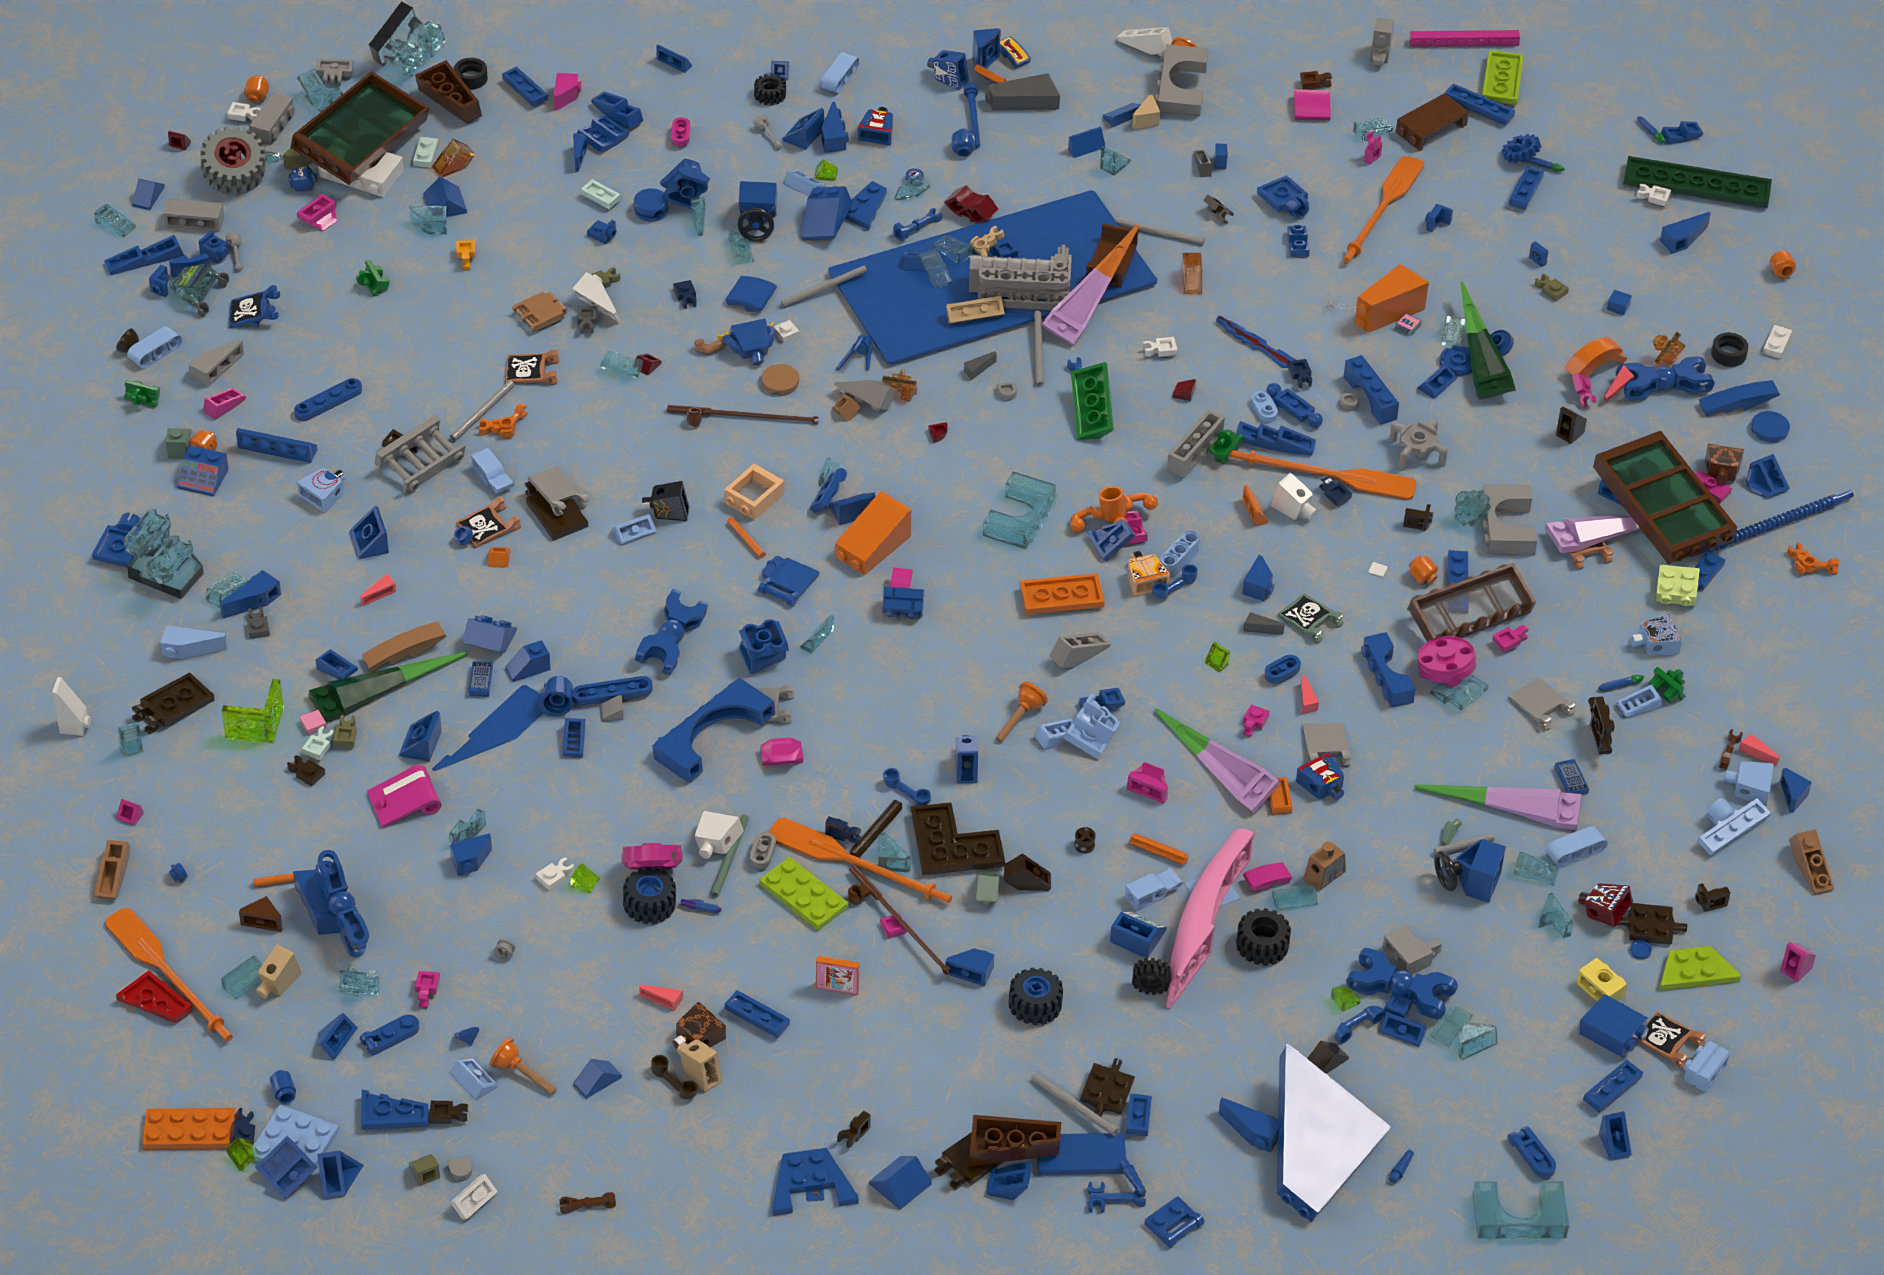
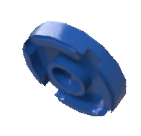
M1456 345L1449 349L1445 348L1442 351L1439 362L1440 366L1446 363L1456 376H1465L1472 373L1469 348Z
M1764 411L1754 416L1751 430L1757 434L1756 437L1763 441L1778 442L1779 439H1785L1789 434L1790 423L1780 413Z

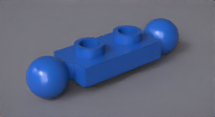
M1271 383L1267 386L1266 392L1271 398H1274L1275 404L1300 422L1308 419V424L1311 427L1317 428L1321 426L1323 418L1321 414L1315 412V407L1288 388L1281 391V387L1277 383Z

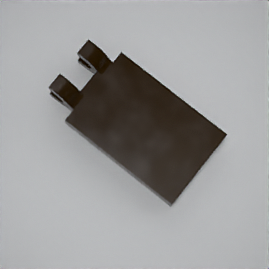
M530 481L525 483L527 488L525 491L527 495L526 504L553 541L588 527L587 519L571 498L561 501L566 505V509L561 510L563 515L556 516L551 505L537 491Z
M189 672L141 698L140 705L132 707V711L136 713L132 716V719L136 723L144 719V722L148 725L144 727L145 731L150 735L158 729L160 724L167 727L215 700L214 694Z
M972 1132L942 1152V1157L935 1160V1164L938 1167L934 1171L940 1177L950 1168L955 1170L950 1174V1178L953 1180L949 1182V1185L954 1190H957L966 1181L971 1185L991 1172L993 1168L1003 1163L969 1166Z

